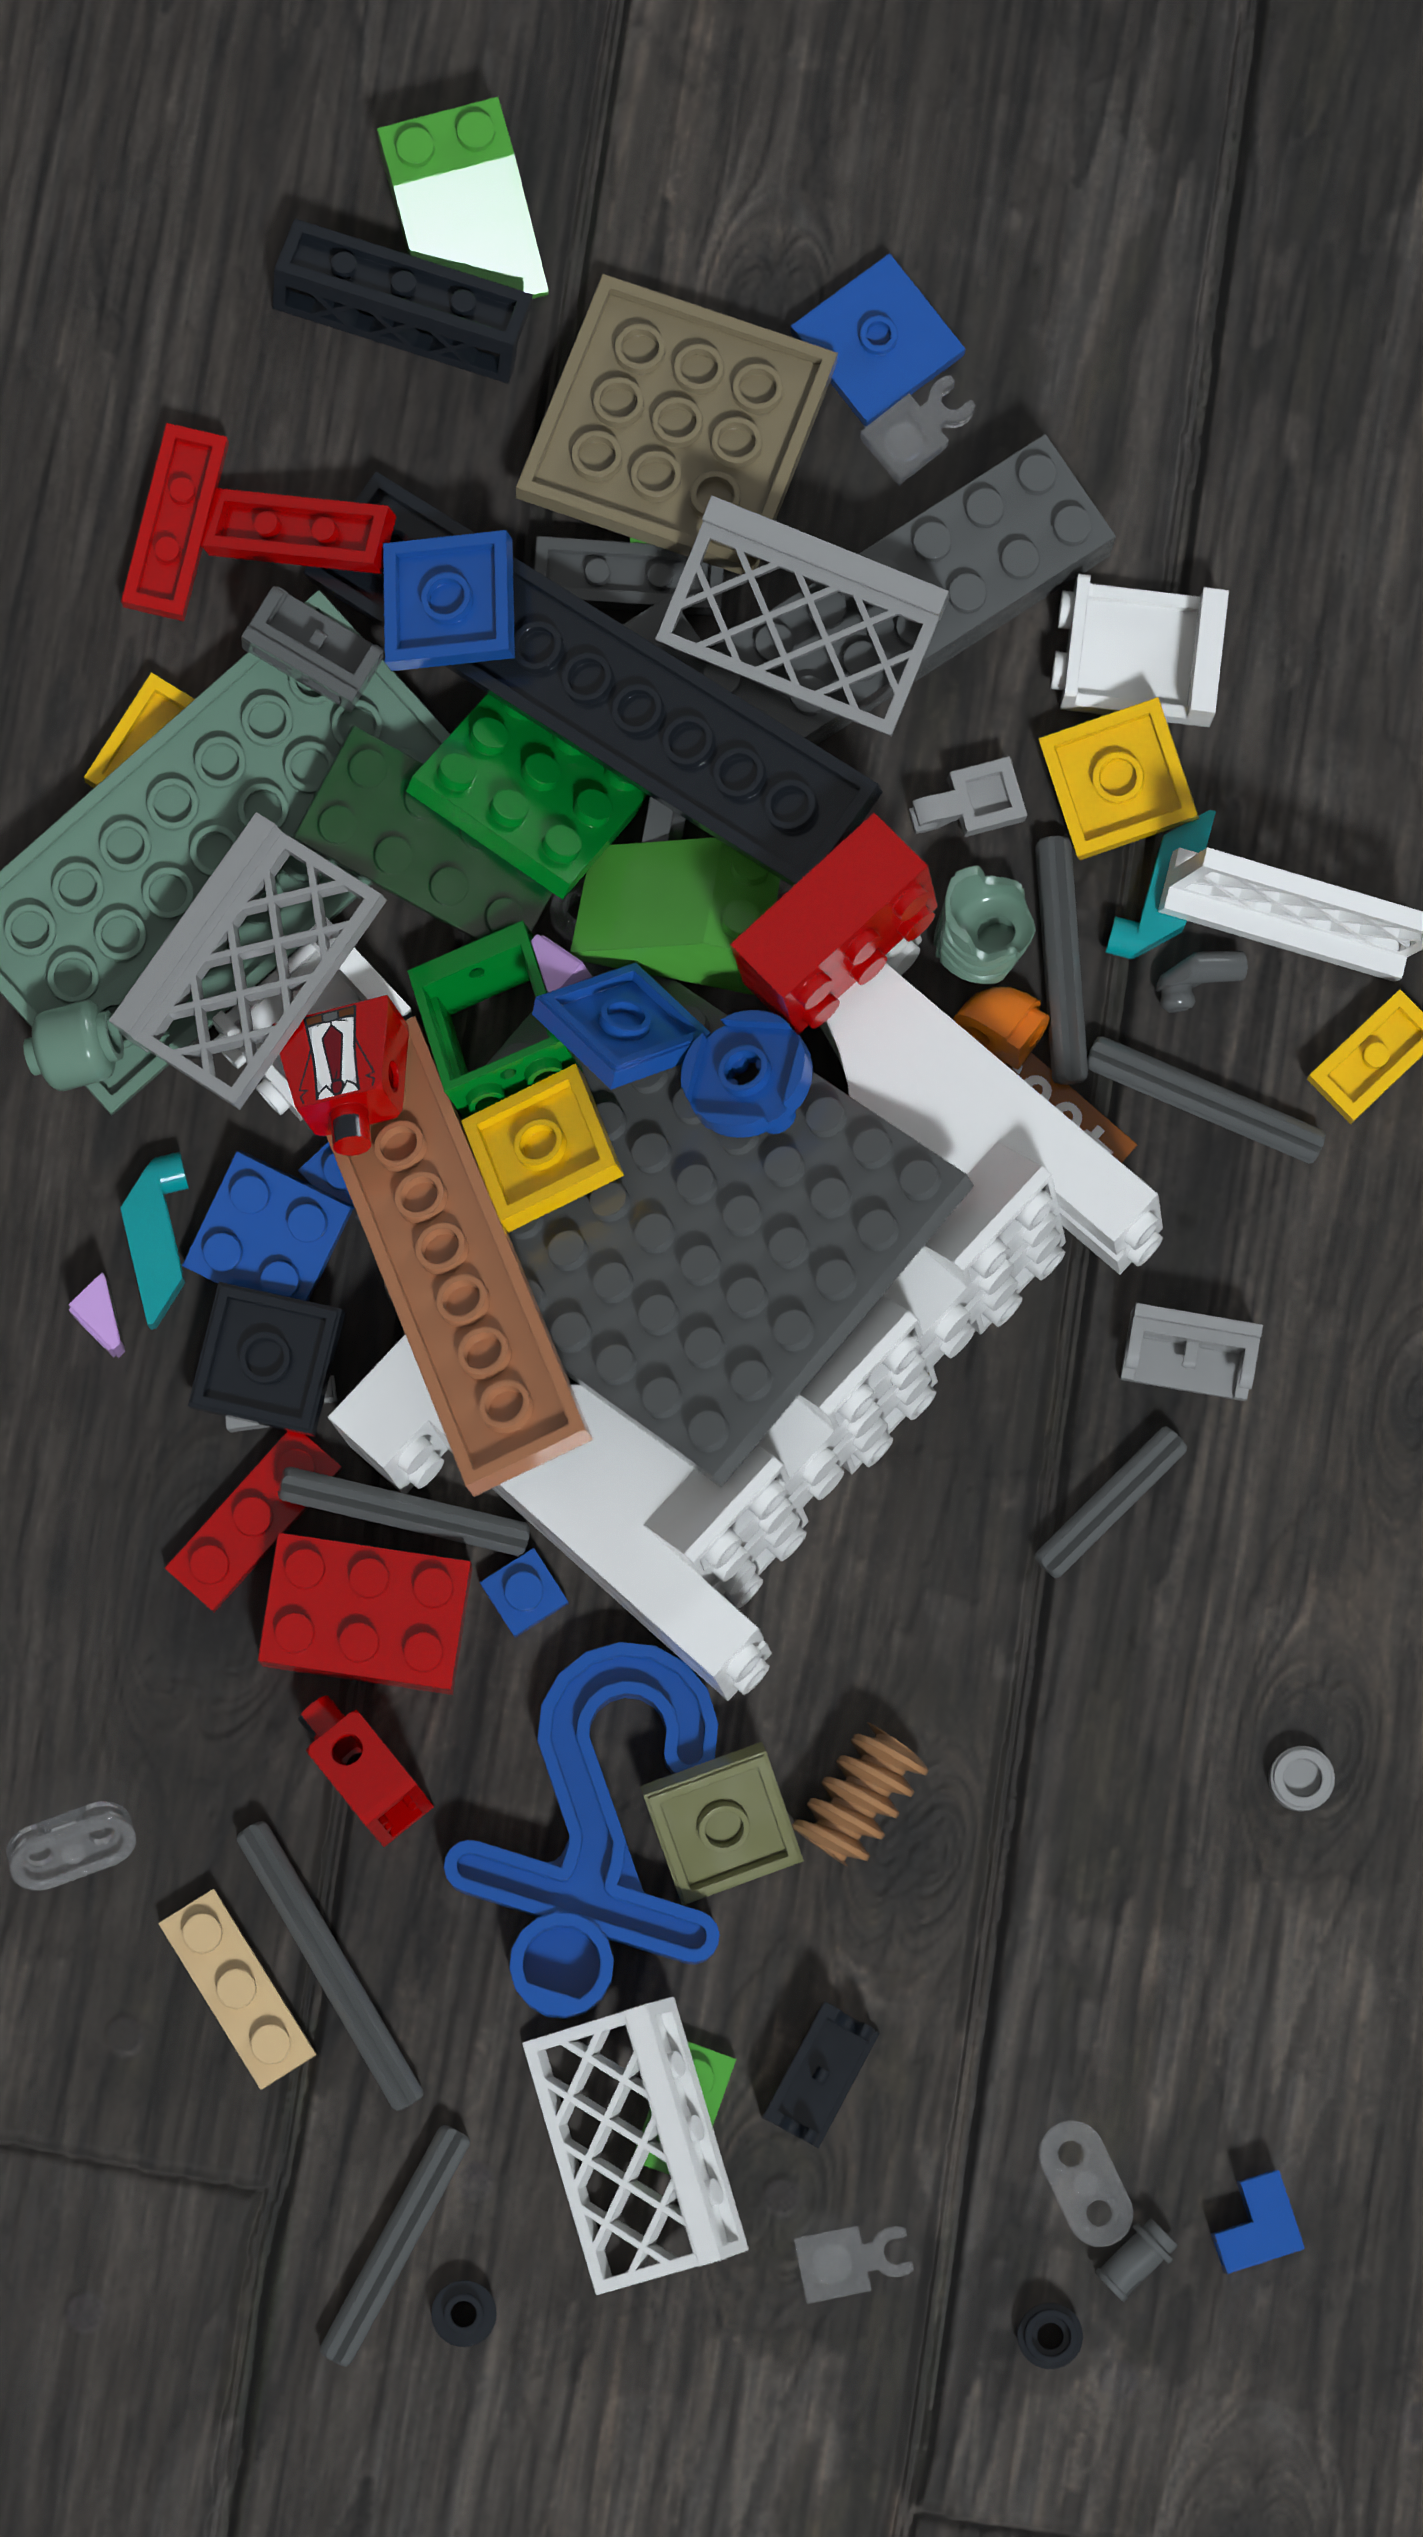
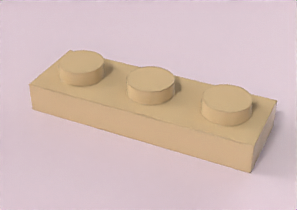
M215 1889L210 1890L158 1923L260 2090H263L317 2055Z

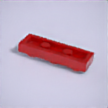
M166 423L121 600L123 608L185 621L203 549L201 542L215 490L219 486L229 446L228 437Z
M216 488L201 546L209 556L382 574L383 543H390L397 516L387 505Z
M287 1431L165 1567L166 1571L211 1611L215 1612L274 1547L277 1543L278 1533L285 1534L308 1509V1506L286 1502L278 1497V1488L284 1469L294 1467L336 1477L343 1470L334 1459L305 1434Z

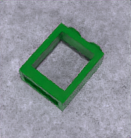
M523 920L408 970L443 1090L464 1119L575 1063L583 1072L580 1060L545 1027L548 1035L547 1039L468 1073L451 1015L529 980L535 997L547 993L531 943L534 935Z

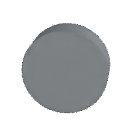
M1308 1746L1292 1747L1279 1754L1271 1764L1268 1774L1269 1789L1275 1800L1283 1807L1297 1812L1309 1811L1322 1805L1331 1795L1335 1783V1774L1329 1759L1319 1750Z

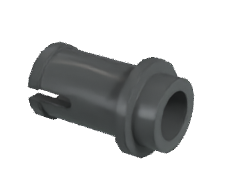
M1151 2218L1142 2227L1136 2222L1132 2227L1137 2232L1101 2268L1098 2267L1094 2271L1123 2302L1164 2260L1170 2264L1173 2259L1169 2255L1178 2247Z

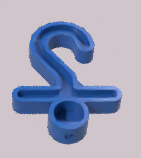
M618 1642L585 1652L558 1674L541 1705L537 1739L538 1746L569 1835L566 1847L560 1857L551 1862H543L474 1840H465L457 1843L449 1850L445 1857L444 1871L446 1878L455 1890L471 1897L538 1917L521 1931L513 1945L510 1973L516 1992L527 2006L546 2017L569 2019L586 2014L602 2001L612 1983L614 1965L608 1940L692 1965L706 1962L713 1956L719 1944L720 1933L717 1924L711 1916L702 1911L643 1892L590 1739L591 1724L602 1708L610 1702L623 1698L637 1699L652 1706L663 1720L666 1730L664 1761L666 1768L671 1774L715 1759L718 1721L708 1689L684 1661L657 1646Z

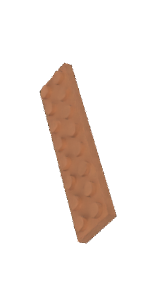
M413 1016L405 1020L409 1028L403 1111L397 1118L370 1125L372 1146L363 1154L354 1156L340 1155L333 1150L332 1134L327 1135V1139L464 1483L475 1497L593 1440L508 1232L495 1210L458 1111L443 1090L424 1029L417 1018Z

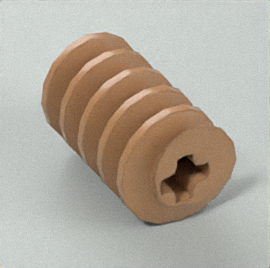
M869 1722L866 1723L875 1734L874 1738L861 1734H854L851 1738V1743L861 1758L857 1759L840 1755L836 1760L837 1766L846 1777V1780L825 1777L821 1782L832 1800L828 1802L817 1798H810L807 1802V1807L817 1822L812 1823L798 1819L792 1824L793 1829L847 1867L848 1865L845 1862L847 1857L868 1861L870 1858V1854L860 1841L862 1835L880 1840L885 1836V1833L874 1819L877 1814L892 1818L899 1816L900 1812L890 1800V1794L893 1792L912 1797L915 1791L903 1776L906 1771L925 1776L929 1772L924 1762L914 1752Z

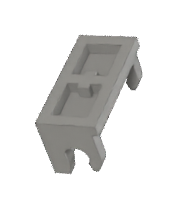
M1136 1303L1130 1313L1120 1380L1246 1401L1248 1391L1252 1389L1263 1325Z

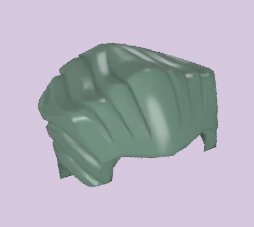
M977 865L959 870L955 873V876L951 877L934 934L935 956L940 958V963L961 979L979 984H995L1005 978L1031 944L1036 931L1034 920L1027 907L1022 884L1009 878L992 875L985 876L982 869Z

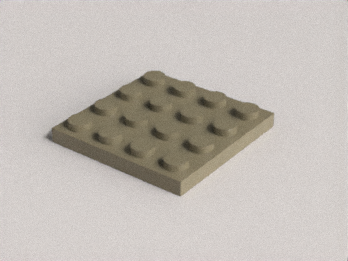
M603 274L517 483L516 498L687 557L690 555L703 523L702 517L711 495L776 521L837 364L838 353ZM712 540L710 541L702 562L740 575L745 574L736 550ZM745 554L751 570L756 569L760 560Z

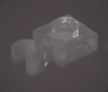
M951 375L944 376L933 384L928 402L923 406H920L909 393L861 431L860 439L899 485L948 448L949 440L941 431L944 427H961L974 414L975 404L972 400L964 403L961 408L956 410L948 409L942 404L941 398L954 388L955 380Z
M858 2225L793 2238L806 2303L809 2304L871 2291L868 2277L869 2271L879 2270L891 2277H901L912 2272L914 2267L911 2261L892 2264L884 2256L886 2243L891 2239L907 2236L906 2228L899 2226L884 2228L875 2235L872 2242L863 2244Z

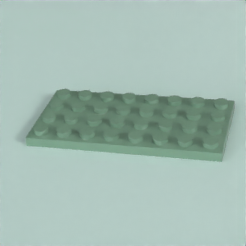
M320 590L304 602V604L361 637ZM248 652L0 871V994L31 1028L35 1017L41 1012L83 1000H90L98 1005L103 1012L109 1010L114 1014L256 812L275 823L283 833L292 838L352 726L358 727L422 764L450 736V733L401 679L389 669L383 660L353 711L349 712ZM291 855L275 876L277 894L310 887L307 866ZM322 856L326 860L330 861L331 863L346 871L350 875L354 876L358 880L362 881L366 885L371 886L373 884L367 881L366 879L358 876L357 874L347 870L346 868L338 865L337 863L329 860L328 858ZM319 873L320 884L331 882V880ZM265 890V892L262 894V896L260 897V899L267 897V896H266V890ZM348 891L324 897L325 916L331 921L353 902L357 896ZM312 900L280 908L284 936L310 930L316 924ZM269 911L249 915L245 918L238 928L241 946L273 939ZM229 943L226 945L224 950L230 949ZM300 947L287 949V959ZM275 953L243 960L247 988L258 986L277 969ZM232 963L209 969L202 979L204 999L236 991ZM192 995L186 1003L193 1002ZM234 1006L206 1012L208 1028L210 1029L214 1025L212 1018L222 1010L226 1014ZM195 1015L173 1020L159 1041L173 1050L191 1046L198 1040ZM123 1035V1059L116 1061L112 1076L104 1081L85 1086L111 1116L169 1066L168 1063L151 1052L147 1053Z

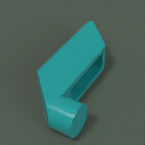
M1208 810L1199 815V819L1187 822L1163 836L1140 921L1136 922L1115 916L1105 953L1133 959L1182 933L1187 920L1158 912L1173 851L1178 848L1196 853L1204 850L1207 847L1216 811Z
M181 1152L153 1158L120 1207L144 1313L150 1330L157 1329L185 1284L165 1194L189 1189Z

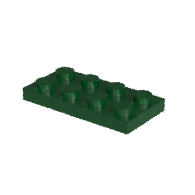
M352 726L292 838L475 940L522 920L532 932L552 892L407 793L406 790L412 776L423 764L358 727Z

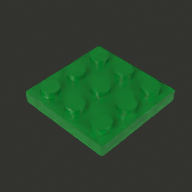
M489 694L481 700L412 776L406 790L411 796L562 900L650 799V796Z

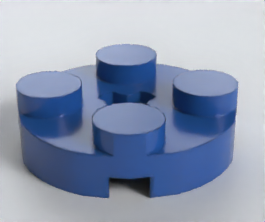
M760 1010L736 1012L721 1019L725 1026L715 1030L708 1038L703 1032L693 1041L682 1064L681 1086L687 1100L691 1104L693 1112L706 1128L724 1136L745 1138L761 1135L765 1132L779 1134L793 1124L796 1118V1110L802 1105L809 1092L813 1076V1065L810 1058L811 1054L804 1041L783 1018L774 1013ZM749 1063H756L759 1074L754 1080L740 1085L737 1080L733 1079L735 1073L746 1072Z

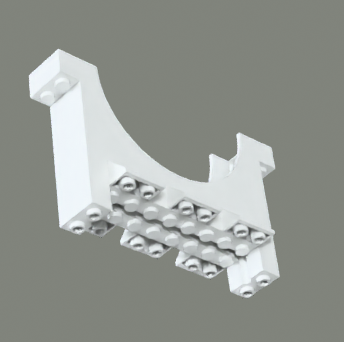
M921 935L909 942L903 938L885 955L887 962L882 970L866 984L859 985L855 982L838 998L840 1004L835 1013L819 1027L841 1063L848 1083L849 1096L966 1173L974 1185L971 1191L722 1487L581 1385H571L593 1440L492 1488L727 1701L738 1690L743 1695L750 1692L769 1670L770 1666L765 1661L772 1652L767 1643L763 1641L764 1637L759 1628L737 1608L744 1606L759 1590L763 1583V1579L759 1575L776 1557L780 1561L787 1559L805 1539L807 1532L802 1528L809 1521L803 1507L813 1496L821 1500L836 1487L844 1475V1470L840 1468L841 1466L853 1474L862 1463L870 1467L886 1453L893 1442V1438L889 1434L906 1416L910 1420L916 1419L933 1401L936 1391L932 1387L938 1382L933 1366L944 1354L949 1358L957 1355L970 1341L975 1330L981 1335L991 1323L997 1327L1004 1324L1020 1306L1022 1297L1018 1294L1035 1276L1039 1280L1045 1279L1058 1266L1065 1255V1251L1061 1248L1066 1243L1063 1227L1119 1275L1132 1262L1137 1267L1145 1263L1156 1251L1163 1239L1159 1234L1163 1229L1158 1194L901 976L911 967L920 953L918 945L922 942ZM406 1335L396 1343L328 1416V1419L348 1445L399 1492L407 1494L414 1485L418 1489L427 1485L438 1474L444 1464L441 1456L448 1449L452 1452Z

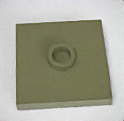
M762 1742L640 1786L682 1905L804 1861Z

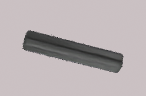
M1167 1426L1162 1427L1036 1552L1035 1558L1039 1565L1054 1578L1061 1577L1186 1453L1187 1446L1182 1438Z

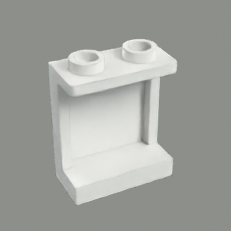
M1078 574L1074 591L1062 590L1059 608L1058 628L1069 629L1067 652L1055 651L1051 678V689L1062 690L1060 709L1108 715L1158 697L1167 722L1210 727L1216 713L1229 590L1204 587L1201 596L1197 597L1091 584V575Z
M326 917L327 926L332 925V923ZM316 924L310 930L316 929ZM336 938L329 939L330 947L336 940ZM318 942L301 946L287 959L290 978L310 974L314 971L321 961ZM355 947L307 1014L310 1015L388 995L404 1020L413 1017L411 1008ZM278 968L259 985L279 981ZM300 990L293 991V999ZM282 994L249 1002L253 1030L271 1027L272 1024L279 1021L284 1013ZM235 1005L226 1014L221 1010L212 1018L215 1029L220 1033L214 1040L242 1033L238 1005ZM262 1043L256 1044V1050L260 1048ZM245 1047L221 1052L237 1069L244 1063H247ZM279 1054L263 1076L262 1081L256 1086V1089L279 1115L290 1109L301 1121L303 1118L293 1102Z

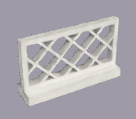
M1208 847L1199 853L1183 848H1178L1172 853L1158 908L1160 913L1393 982L1402 979L1407 957L1423 950L1422 911Z
M674 1997L644 2004L522 2043L596 2295L717 2262L749 2250ZM623 2025L627 2027L634 2051L626 2069L600 2054L610 2030ZM593 2035L588 2046L578 2040ZM562 2045L582 2058L570 2086L553 2076L546 2049ZM594 2066L620 2081L607 2109L581 2094ZM639 2071L642 2079L637 2077ZM631 2089L647 2098L650 2105L652 2117L645 2132L640 2131L618 2117ZM559 2096H561L562 2098H564L562 2104H561V2100H560V2097H559ZM575 2106L601 2121L589 2149L571 2138L567 2123ZM612 2129L638 2145L626 2173L600 2157ZM657 2135L659 2136L660 2142L655 2140ZM649 2152L665 2161L668 2166L671 2180L663 2196L637 2180ZM578 2159L582 2161L581 2166L579 2165ZM594 2169L619 2184V2188L607 2212L591 2203L586 2185ZM630 2193L635 2194L657 2208L645 2236L618 2220ZM676 2198L678 2200L679 2206L674 2204ZM668 2216L686 2227L693 2253L676 2257L656 2244ZM612 2232L638 2248L628 2272L615 2276L611 2274L604 2250ZM649 2256L660 2262L644 2267Z

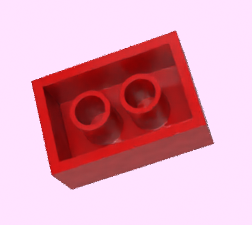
M873 813L730 944L744 985L772 1013L789 1023L798 1035L808 1025L812 1029L821 1026L835 1013L840 1004L838 998L855 982L863 985L873 979L886 964L887 957L885 955L903 938L907 942L914 940L932 923L935 917L933 911L938 906L928 865Z
M278 1533L258 1662L262 1667L453 1695L473 1570L471 1561Z

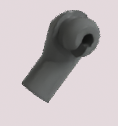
M1242 950L1205 951L1190 954L1160 975L1156 991L1161 993L1160 1002L1162 1008L1167 1012L1187 1011L1196 1002L1192 988L1203 983L1243 981L1248 970L1246 955Z

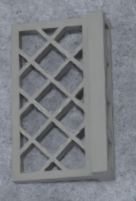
M711 495L702 517L703 523L655 641L892 737L937 624L941 620L950 598L949 591ZM712 540L736 550L745 574L710 588L701 567L710 541ZM745 554L768 564L751 570ZM779 568L794 573L804 597L769 612L756 578ZM698 576L704 591L688 598L695 578ZM804 578L827 588L811 594ZM749 582L763 615L727 629L714 596ZM838 592L853 597L863 621L828 636L814 602ZM708 599L721 633L698 643L673 634L682 610ZM863 602L883 609L886 612L870 618ZM808 605L822 639L786 653L773 620ZM896 616L922 625L913 649L887 660L874 626ZM767 623L780 657L757 667L742 662L732 637ZM867 629L881 663L845 677L832 644ZM725 641L732 657L712 650L709 647ZM826 647L839 681L816 691L801 686L791 661ZM908 661L899 684H897L891 667ZM784 664L791 681L767 671ZM885 671L894 692L885 718H880L859 709L849 685ZM843 688L850 705L826 695Z
M256 812L111 1016L109 1022L127 1040L147 1053L151 1052L240 1110L387 900L381 893L286 835L275 823ZM291 855L307 866L310 887L277 894L275 876ZM319 873L331 880V882L320 884ZM266 890L267 897L260 899V897ZM349 891L363 900L349 921L327 926L323 903L324 897ZM312 900L316 929L284 936L280 908ZM269 911L273 939L241 946L238 928L245 918L249 915ZM336 938V940L330 947L329 939ZM318 942L321 961L314 971L310 974L290 978L286 950ZM229 943L230 949L224 950L226 945ZM275 953L279 981L247 988L243 960ZM232 963L236 991L204 999L202 979L209 969ZM300 990L293 999V991ZM282 994L284 1013L276 1025L253 1030L249 1002ZM192 995L193 1002L186 1003ZM238 1005L242 1033L210 1041L206 1012ZM195 1015L199 1044L173 1050L159 1041L173 1020ZM262 1043L260 1048L256 1050V1044ZM245 1047L247 1066L233 1086L230 1087L216 1078L212 1054ZM201 1057L203 1069L190 1061V1059Z

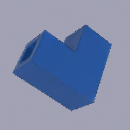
M1272 2170L1236 2182L1249 2221L1211 2233L1223 2273L1229 2274L1305 2249L1279 2170Z

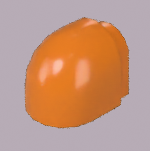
M991 987L976 993L956 1013L953 1020L1004 1064L1007 1063L1019 1070L1044 1034L1050 1017L1040 1010L1041 1002L1033 996L1012 987Z

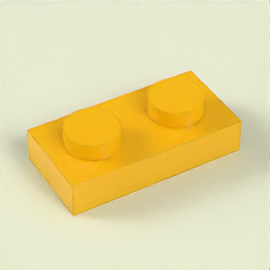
M1399 989L1308 1076L1307 1080L1352 1124L1423 1056V1012Z

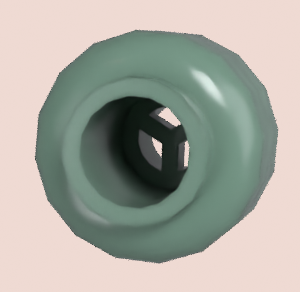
M83 1000L45 1010L38 1014L33 1021L32 1037L24 1039L23 1043L26 1063L34 1076L42 1074L49 1086L58 1091H67L94 1084L111 1077L115 1070L116 1061L123 1059L124 1055L122 1035L109 1022L113 1013L109 1010L103 1012L94 1002Z

